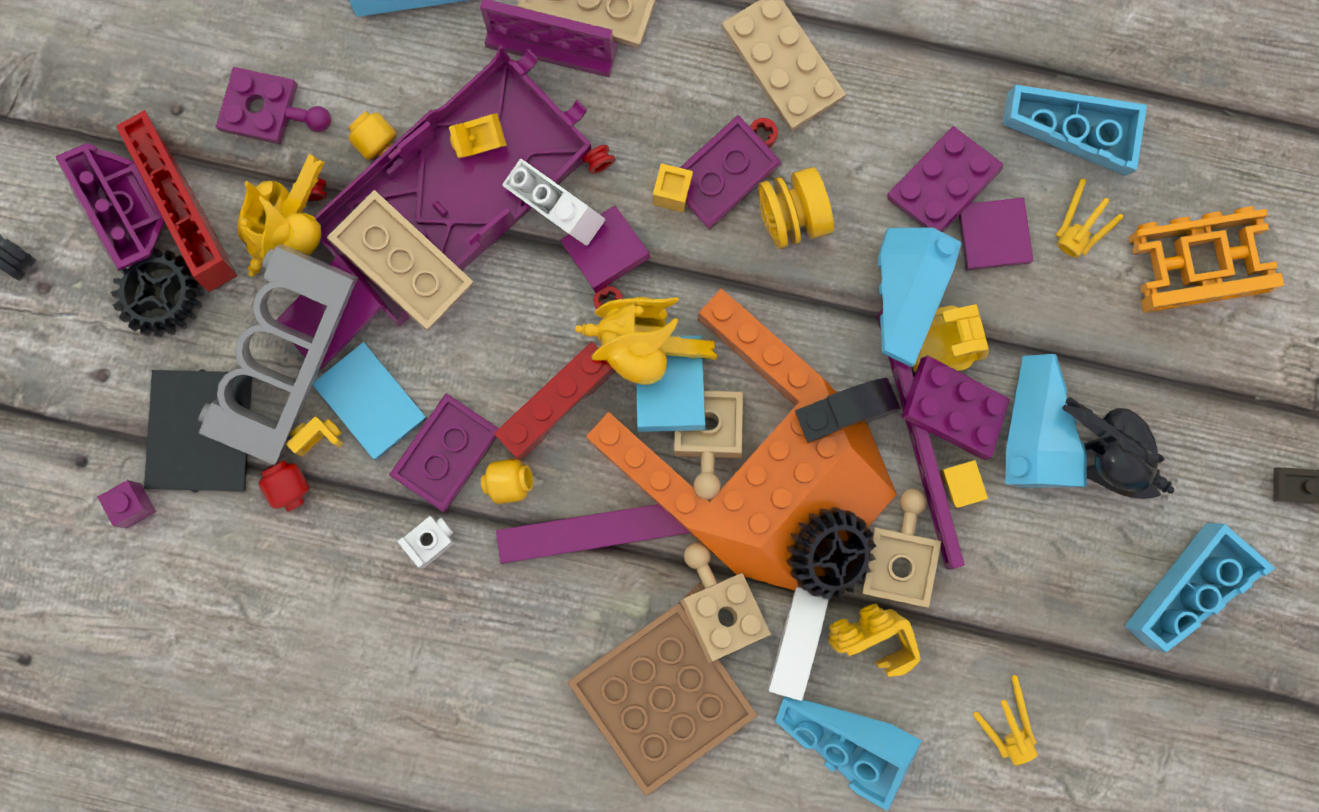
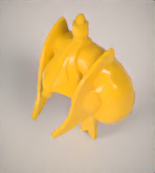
M308 154L290 193L282 184L275 181H263L256 187L251 182L245 181L246 194L239 214L237 230L239 238L246 245L250 256L253 257L248 266V275L250 277L260 273L263 260L269 249L274 250L276 246L284 244L310 256L319 245L321 225L313 216L302 213L303 209L306 208V202L311 190L318 182V176L325 164L324 161H318L314 155Z
M634 297L612 300L595 310L594 313L603 318L598 325L592 323L585 325L583 323L582 326L577 325L575 327V331L582 333V336L584 334L588 337L595 336L601 341L602 346L591 357L593 360H607L609 365L619 375L636 384L651 385L661 380L666 371L667 355L716 360L718 356L713 352L716 348L714 345L715 341L670 336L678 323V319L674 318L666 325L668 312L665 308L677 303L678 297L666 299Z

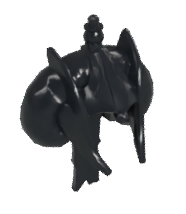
M1069 397L1066 399L1065 403L1067 405H1064L1062 409L1100 437L1084 443L1087 454L1096 456L1094 460L1095 465L1087 466V479L1117 494L1136 499L1161 496L1159 490L1169 494L1175 491L1174 487L1171 486L1172 482L1160 475L1158 463L1163 462L1165 459L1158 453L1157 444L1149 425L1137 413L1127 408H1116L1107 413L1102 419L1093 413V410L1081 405L1073 398Z

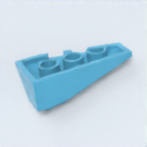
M888 228L885 231L877 257L878 267L881 268L882 283L879 285V295L883 298V314L880 316L883 354L910 367L915 364L953 273L962 242L935 228Z
M1056 354L1022 356L1006 447V485L1021 488L1087 487V452L1084 442L1080 441L1075 425L1077 424L1076 418L1062 409L1064 405H1067L1065 402L1068 391Z
M786 696L782 700L775 720L778 725L804 748L814 749L826 760L824 765L833 772L837 769L850 781L848 787L856 794L886 811L889 810L922 743V740L890 723L804 699L799 701Z

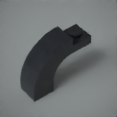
M880 378L827 396L823 400L795 410V414L807 443H810L866 421L869 423L898 412L901 408L889 379Z

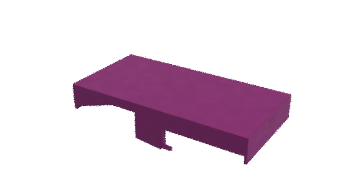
M500 45L492 61L442 107L436 110L431 109L314 216L321 225L320 241L335 258L338 255H343L327 240V237L375 190L463 271L533 208L502 186L520 158L558 185L584 163L582 158L592 150L591 143L574 125L584 117L587 109L576 100L568 111L562 112L527 75L538 61L534 53L528 48L519 60L514 61L510 59L505 49ZM497 113L506 146L458 158L450 142L449 126ZM350 261L386 304L383 310L400 327L410 316Z

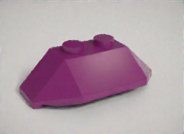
M89 143L55 156L76 200L117 270L120 271L150 257L165 221L135 162L98 149Z

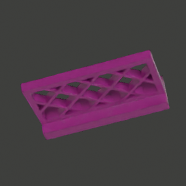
M482 0L480 10L487 30L484 42L486 48L498 50V47L502 45L507 53L523 56L526 49L529 48L539 61L610 78L618 48L617 43L613 42V31L611 29L492 0Z

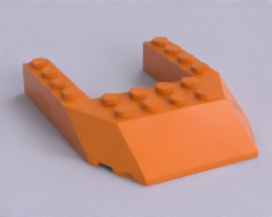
M721 288L701 309L698 314V321L795 407L722 487L718 495L710 502L697 496L694 488L610 412H607L586 435V439L652 500L686 528L692 536L700 543H703L712 554L736 575L743 573L744 577L795 591L796 587L799 586L796 582L797 580L789 573L792 567L788 565L786 560L792 554L788 552L786 547L795 543L791 534H799L801 531L798 522L809 523L808 513H814L818 516L820 508H826L831 511L832 507H838L855 513L856 517L858 516L865 521L868 528L897 494L870 428L865 422L807 443L795 410L823 400L837 392L821 375ZM838 530V536L843 541L849 540L845 530ZM820 566L813 567L816 576L825 575V570Z

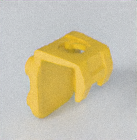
M977 304L960 308L949 305L937 309L917 360L912 366L915 374L920 359L927 355L959 372L970 368L973 362L984 360L988 357L989 347Z
M871 604L859 611L861 616L859 621L849 623L845 618L829 625L830 632L827 639L829 645L838 653L847 652L848 656L857 654L896 634L902 649L875 662L878 668H887L884 672L888 677L905 675L920 662V654L910 622L897 614L893 609L884 610L879 608L878 604Z

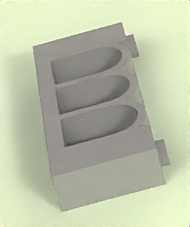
M284 244L276 246L274 250L269 249L263 260L262 268L266 269L263 278L271 282L260 288L254 299L253 310L258 323L243 331L237 339L235 354L240 366L223 377L218 386V398L211 402V404L206 403L198 418V421L202 423L199 434L273 465H276L283 457L287 447L286 443L291 438L290 434L297 424L358 279L357 276ZM286 288L327 306L314 337L273 319L267 306L268 296L273 289ZM264 331L272 333L309 349L296 380L262 366L254 360L250 353L249 345L255 332ZM236 376H252L290 392L279 422L244 408L237 403L232 393V384Z

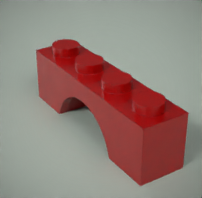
M593 341L493 433L517 459L522 461L545 439L550 430L567 412L585 397L593 394L616 372L607 360L596 361L591 358L598 349Z

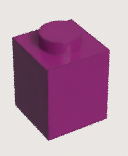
M126 480L97 497L113 527L127 529L156 512L142 484Z

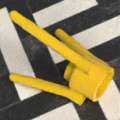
M1084 178L1080 180L1063 224L1055 234L1059 238L1056 243L1058 248L1073 258H1079L1081 254L1085 256L1095 243L1124 218L1123 214H1118L1089 239L1091 236L1089 229L1109 203V199L1104 198L1083 226L1075 223L1072 227H1069L1086 184V179Z
M1012 675L1011 679L1023 730H1019L1006 700L1001 701V706L1012 731L1004 737L1006 743H1003L979 712H974L973 716L998 747L1002 758L1010 757L1012 764L1017 766L1033 760L1038 756V752L1034 746L1037 741L1031 730L1018 676Z

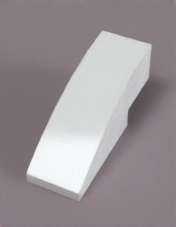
M796 587L768 684L769 692L802 701L829 599H824L821 596L814 597L807 590Z

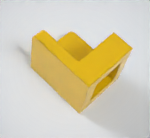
M661 163L653 191V205L684 212L693 171Z
M976 460L940 471L943 485L947 484L955 508L988 499Z

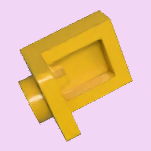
M497 113L449 126L450 142L458 158L506 146Z
M315 416L309 423L306 424L304 422L298 425L291 432V439L286 445L295 454L303 457L324 436L339 448L344 442L338 437L342 431L329 418L324 422Z

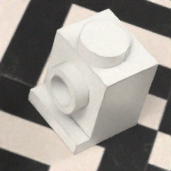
M429 516L405 537L397 541L417 567L422 569L455 543L450 537L454 532L442 517L436 520L432 516ZM426 533H430L433 536V542L429 546H425L422 543V537Z

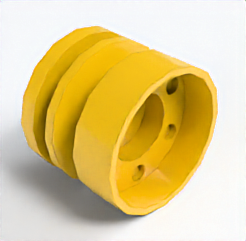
M812 166L792 172L791 189H788L781 177L774 179V189L767 180L759 183V208L762 220L777 249L780 250L788 246V237L794 245L799 244L801 241V227L804 228L811 239L833 233L834 220L830 201L822 178L815 167Z

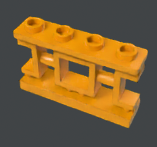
M1248 206L1234 210V214L1223 216L1221 211L1201 216L1202 219L1190 221V217H1180L1169 221V225L1158 226L1157 222H1149L1137 226L1138 230L1129 236L1130 244H1134V248H1132L1133 255L1150 252L1155 281L1146 282L1140 286L1141 293H1144L1145 296L1141 300L1143 313L1271 293L1285 286L1282 273L1276 274L1277 262L1260 264L1254 235L1263 234L1269 230L1268 223L1264 221V218L1268 216L1267 209L1255 211L1254 206ZM1251 224V226H1246L1238 231L1241 246L1229 247L1226 230L1211 231ZM1187 235L1174 241L1177 256L1164 257L1161 240L1147 243L1150 240ZM1214 242L1220 271L1195 274L1189 246ZM1244 258L1247 276L1262 274V276L1228 282L1222 281L1235 275L1232 260ZM1180 269L1183 286L1197 284V287L1157 292V290H1163L1170 286L1169 270Z

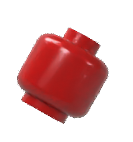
M281 460L276 465H271L261 472L263 477L259 480L258 485L273 509L285 507L286 511L289 512L305 502L302 496L309 491V484L296 463H286L285 460Z

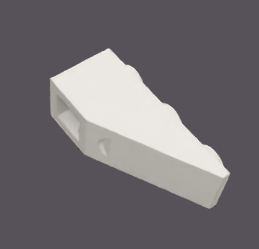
M521 158L502 184L506 189L586 246L606 220Z

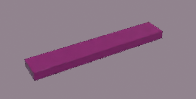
M659 504L496 530L501 564L690 534L686 528Z

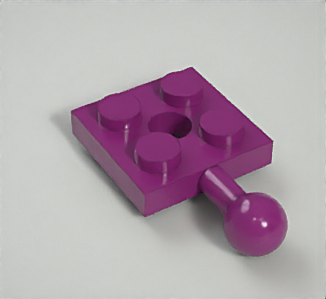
M233 67L216 128L221 132L281 145L288 119L306 123L307 127L314 132H323L331 124V115L326 108L321 106H314L309 110L292 107L298 86L297 82L293 79ZM255 99H264V107L261 111L257 113L250 112V104Z

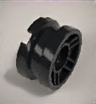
M0 234V269L21 281L26 275L24 270L27 266L32 267L36 259L10 240L4 239Z

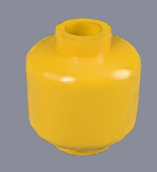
M365 111L348 127L350 131L348 141L366 160H373L377 156L380 157L393 145L392 142L397 137V131L378 112L369 114Z
M517 458L494 461L489 463L485 475L481 477V488L485 495L488 494L490 499L496 504L519 502L527 497L529 491H532L533 475L530 467L524 465Z

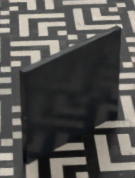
M204 369L199 371L152 370L144 489L191 490L194 493L199 490L246 491L248 454L199 434L202 423L198 421L199 415L206 403L211 404V402L218 398L219 383L229 372L206 371ZM236 376L232 384L233 397L238 404L250 410L252 376Z

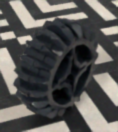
M154 248L150 257L131 265L128 269L120 270L124 274L122 279H113V283L120 286L119 289L111 292L114 298L120 299L113 304L115 310L122 311L119 319L125 323L129 322L128 327L133 331L140 329V333L147 337L153 332L154 336L161 338L164 331L169 335H175L176 325L182 329H187V323L184 320L187 317L192 320L197 319L196 314L191 312L193 307H203L202 303L195 298L202 296L204 290L196 287L200 283L192 276L183 256L178 255L176 257L172 250H166L163 254L160 249ZM160 269L174 271L169 276L165 274L160 278H154L150 275L151 272ZM141 283V290L136 296L137 287ZM153 285L162 289L159 291L162 292L160 297L164 302L154 297L157 295L154 294L156 289ZM181 289L179 300L175 304L174 297ZM156 308H161L166 312V314L159 317H144L142 315L147 310L151 312Z
M832 507L831 511L826 508H820L818 516L814 513H808L809 523L798 522L801 531L799 534H791L795 543L786 547L788 552L792 554L786 560L788 565L792 567L789 573L797 580L796 582L800 588L807 590L814 597L821 596L824 599L830 600L833 595L837 598H843L844 590L854 593V584L856 582L864 584L862 578L864 572L872 573L868 563L876 560V558L870 551L877 547L874 541L870 539L873 533L866 527L867 524L863 519L858 516L856 517V514L849 510ZM838 530H845L849 540L843 541L838 536ZM820 566L825 570V575L816 576L813 567Z

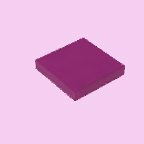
M1024 197L970 203L959 215L966 271L1031 264L1033 262Z
M615 205L600 214L606 220L587 246L570 234L560 239L563 247L595 293L651 258L645 246Z

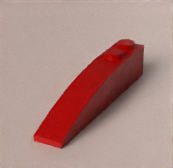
M143 110L116 125L192 276L208 292L236 278L238 275L214 229L148 113Z

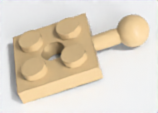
M704 391L705 418L715 419L718 426L713 430L675 431L674 456L701 457V474L694 480L693 487L697 496L702 499L716 497L721 488L720 480L714 474L715 457H742L743 392Z
M911 488L906 490L900 498L901 508L905 512L901 533L876 527L873 528L871 540L874 541L877 547L871 550L870 553L874 554L876 560L868 563L872 573L864 574L861 594L929 608L942 541L914 536L918 514L925 510L927 498L921 490ZM897 558L907 560L910 565L908 575L903 578L897 577L892 571V564Z
M695 542L685 549L684 560L690 568L697 569L705 589L683 598L680 602L708 663H711L766 638L771 633L743 573L717 584L708 565L711 558L710 550L703 543ZM720 609H727L732 613L733 624L730 627L723 626L719 622L718 612Z

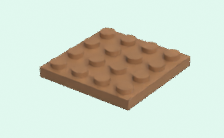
M679 603L567 682L645 797L758 716L721 662L717 659L708 663L690 621Z

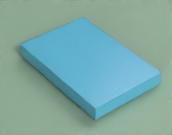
M702 335L680 336L681 338L702 340ZM667 355L666 371L661 380L651 385L636 384L637 432L705 430L703 358L697 357L692 359L683 356Z
M364 342L313 383L314 388L375 461L428 419Z

